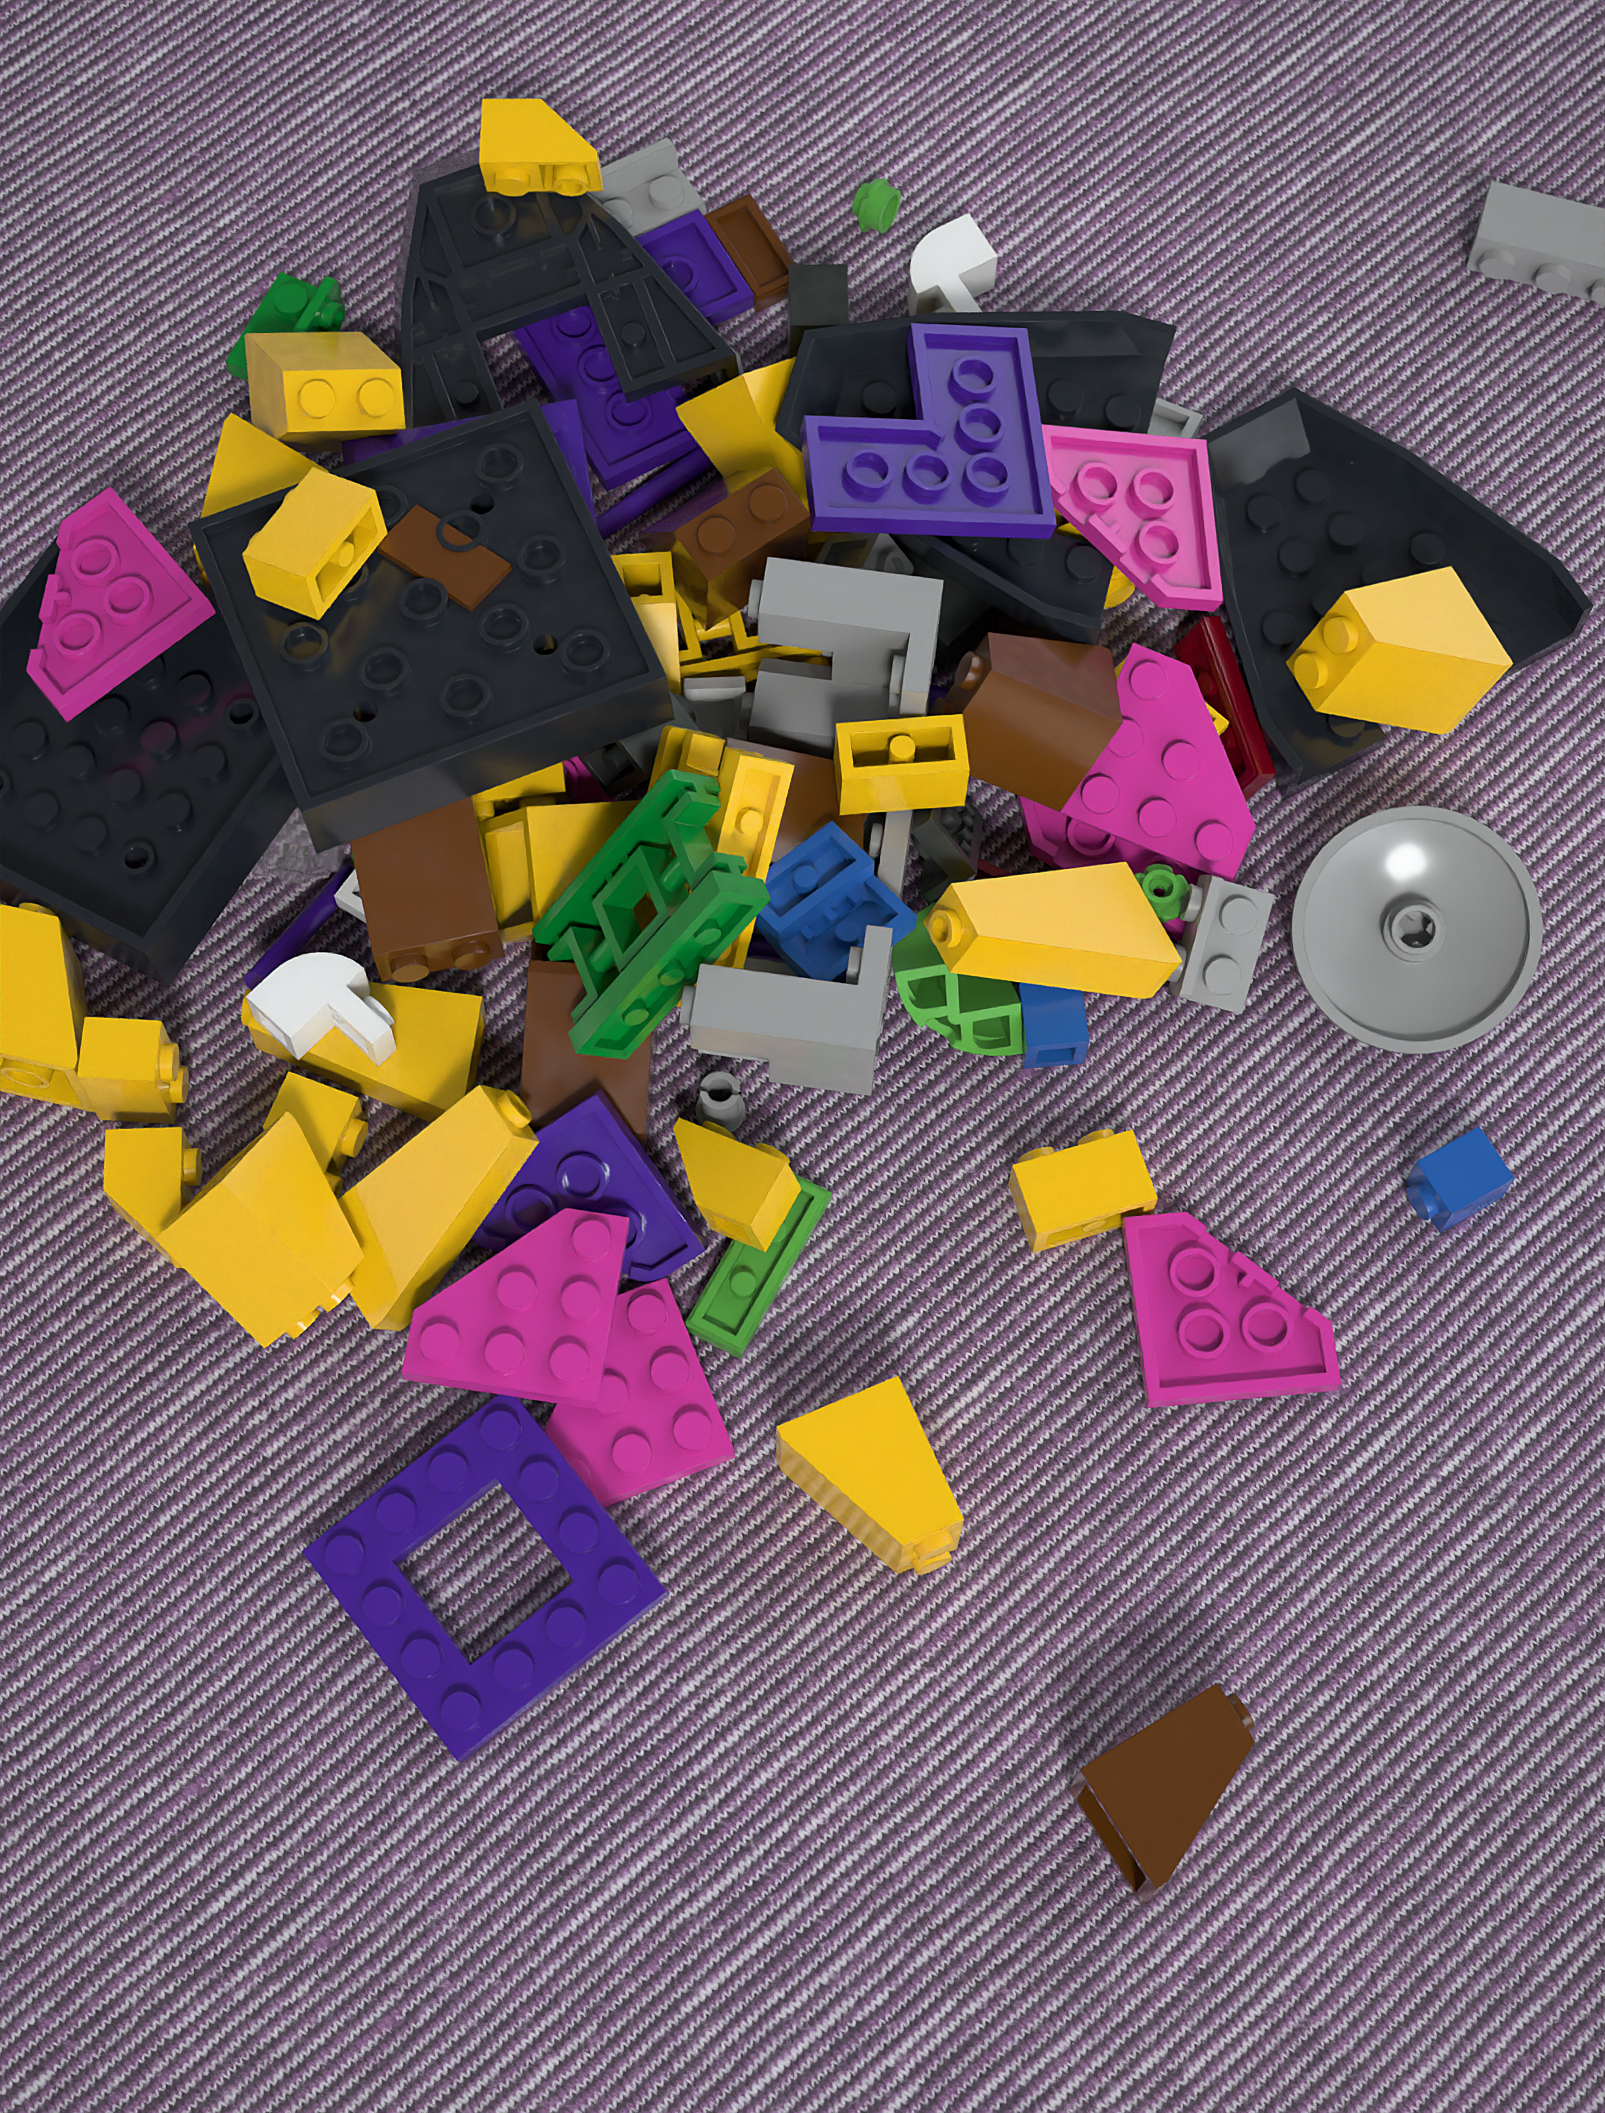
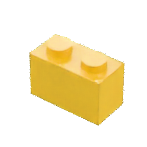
M312 467L298 486L287 493L280 508L263 529L252 536L246 550L242 553L256 596L319 620L387 535L376 492L374 489Z
M962 714L836 723L833 762L840 815L965 806L970 769Z
M102 1017L84 1018L77 1078L99 1120L174 1124L177 1103H185L187 1100L189 1071L187 1066L180 1064L178 1044L171 1043L162 1021Z
M1112 1129L1098 1130L1082 1137L1078 1141L1077 1146L1055 1152L1053 1147H1041L1029 1151L1018 1159L1019 1163L1012 1165L1008 1187L1032 1254L1122 1227L1121 1224L1124 1217L1152 1215L1158 1200L1133 1129L1114 1134Z

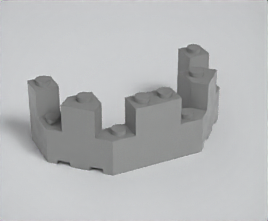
M768 557L764 580L753 579L749 595L748 617L758 618V642L821 650L822 656L833 657L831 667L763 657L758 670L755 693L744 692L741 702L739 728L749 730V742L833 760L836 723L926 717L937 646L944 580ZM914 810L868 813L863 823V847L867 848L869 856L875 861L874 875L902 901ZM754 924L752 933L761 934V932ZM867 925L864 947L851 946L845 983L798 977L785 962L746 958L743 969L700 964L697 986H684L680 1010V1024L690 1025L691 1048L698 1049V1053L769 1062V1082L871 1096L874 1070H876L880 1048V1033L882 1034L892 971L893 946L891 947L893 928Z

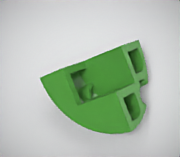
M938 901L916 914V929L897 942L892 950L894 978L900 998L907 1012L921 1028L927 1025L932 1030L945 1036L950 1045L960 1051L988 1056L1023 1054L1021 1002L1012 982L950 973L923 923V920Z

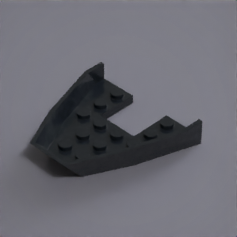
M480 147L413 170L394 285V363L401 368L405 430L484 416L504 409L479 343L589 304L626 403L642 399L720 370L723 371L727 382L739 376L736 353L614 213L589 191L579 196H565L557 192L547 191L527 192L521 196H506L498 192H487L479 164Z
M1123 311L934 312L804 330L775 431L803 459L800 428L804 415L917 420L906 337L911 323L1027 328L1041 424L1148 434L1165 362L1174 340L1177 326ZM1054 532L1051 539L889 534L926 565L1046 639L1095 646L1103 623L1101 616L1114 564L1092 543Z
M1294 387L1197 438L1207 442L1222 594L1265 742L1277 773L1275 776L1283 801L1383 747L1387 737L1376 722L1316 712L1286 664L1288 659L1345 591L1452 566L1513 662V665L1495 684L1579 638L1594 605L1560 559L1407 448Z

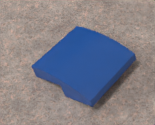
M833 821L829 822L769 867L765 886L771 900L756 916L755 926L798 977L845 983L851 946L864 947L867 925L893 928L892 947L916 929L917 915L874 875L875 861Z

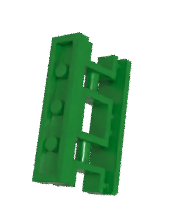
M673 769L666 771L533 927L532 934L536 943L553 945L547 953L549 960L553 962L575 963L586 989V997L570 1014L575 1025L568 1034L576 1054L627 1060L682 999L684 986L695 985L698 980L700 964L713 965L770 902L771 898L763 879L742 876V873L748 867L744 857L713 851L704 826L722 807L717 796L721 789L716 778ZM672 847L674 848V851L676 853L675 858L673 857L670 850ZM687 883L689 884L691 891H693L690 895L685 886ZM649 891L658 915L642 932L633 908Z

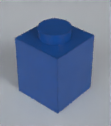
M1017 982L1015 991L1021 1002L1022 1068L1031 1069L1084 1064L1090 1040L1083 991Z
M1478 1126L1416 1161L1405 1183L1408 1186L1406 1190L1408 1199L1415 1212L1425 1221L1430 1219L1438 1232L1442 1233L1503 1198L1515 1177L1481 1127Z

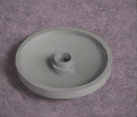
M1403 806L1379 811L1361 818L1334 836L1321 849L1304 874L1295 896L1290 923L1292 955L1297 973L1310 999L1320 1012L1333 1025L1359 1042L1377 1049L1401 1054H1428L1453 1049L1474 1041L1501 1023L1522 999L1532 981L1541 954L1543 920L1538 894L1528 870L1515 851L1498 834L1477 820L1456 811L1431 806Z

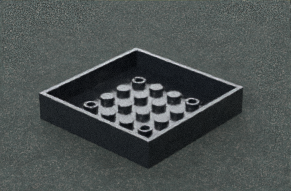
M536 397L328 472L375 490L387 533L417 504L441 519L436 529V535L439 543L445 549L452 552H467L482 545L510 563L512 570L472 611L449 598L446 588L439 581L431 578L416 577L378 553L377 549L372 552L319 620L257 597L242 553L246 550L252 536L263 529L280 508L287 493L296 488L298 484L187 523L203 569L317 854L675 720L667 675ZM483 509L491 510L485 514H477V512ZM446 524H449L474 541L460 546L450 544L443 537V529ZM545 649H555V651L549 655L539 654L541 651ZM376 715V717L371 721H359L364 716Z
M56 537L0 610V787L3 786L0 791V900L16 908L21 903H33L51 910L59 918L68 936L169 987L298 805L213 591L194 582L195 585L208 598L216 613L70 721L66 722L26 671L31 649H37L43 625L39 614L48 575L55 574L60 548L56 543ZM252 716L248 722L237 724L241 718ZM148 859L143 867L133 869V866L138 861Z

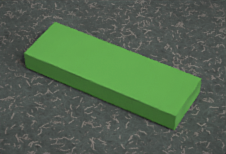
M795 1173L793 1174L802 1189L766 1253L733 1239L685 1322L689 1333L740 1360L832 1198L830 1191Z

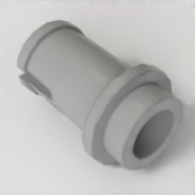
M715 1071L708 1074L701 1082L702 1091H700V1097L696 1104V1118L700 1126H702L703 1122L709 1121L725 1128L731 1133L744 1120L745 1103L739 1094L740 1085L737 1079L730 1073Z

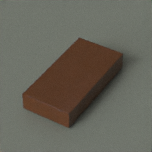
M751 194L703 215L754 294L753 309L756 313L788 298L789 265L797 264Z
M416 504L387 533L376 547L377 552L418 578H431L439 581L446 588L449 598L472 611L512 570L511 564L482 545L467 552H452L445 549L439 543L436 535V529L441 519ZM446 524L443 529V537L450 544L460 546L474 541L449 524Z

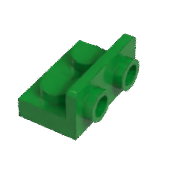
M280 272L226 359L228 373L248 381L244 336L247 333L338 332L345 317V305L342 304L338 280L325 276L318 288Z

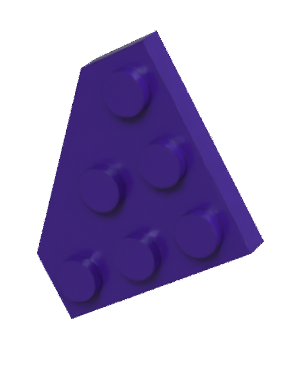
M601 1088L533 1132L540 1142L472 1236L479 1247L502 1251L565 1208L629 1217L630 1227L621 1273L630 1274V1279L649 1283L669 1275L705 1252L709 1245L708 1240Z

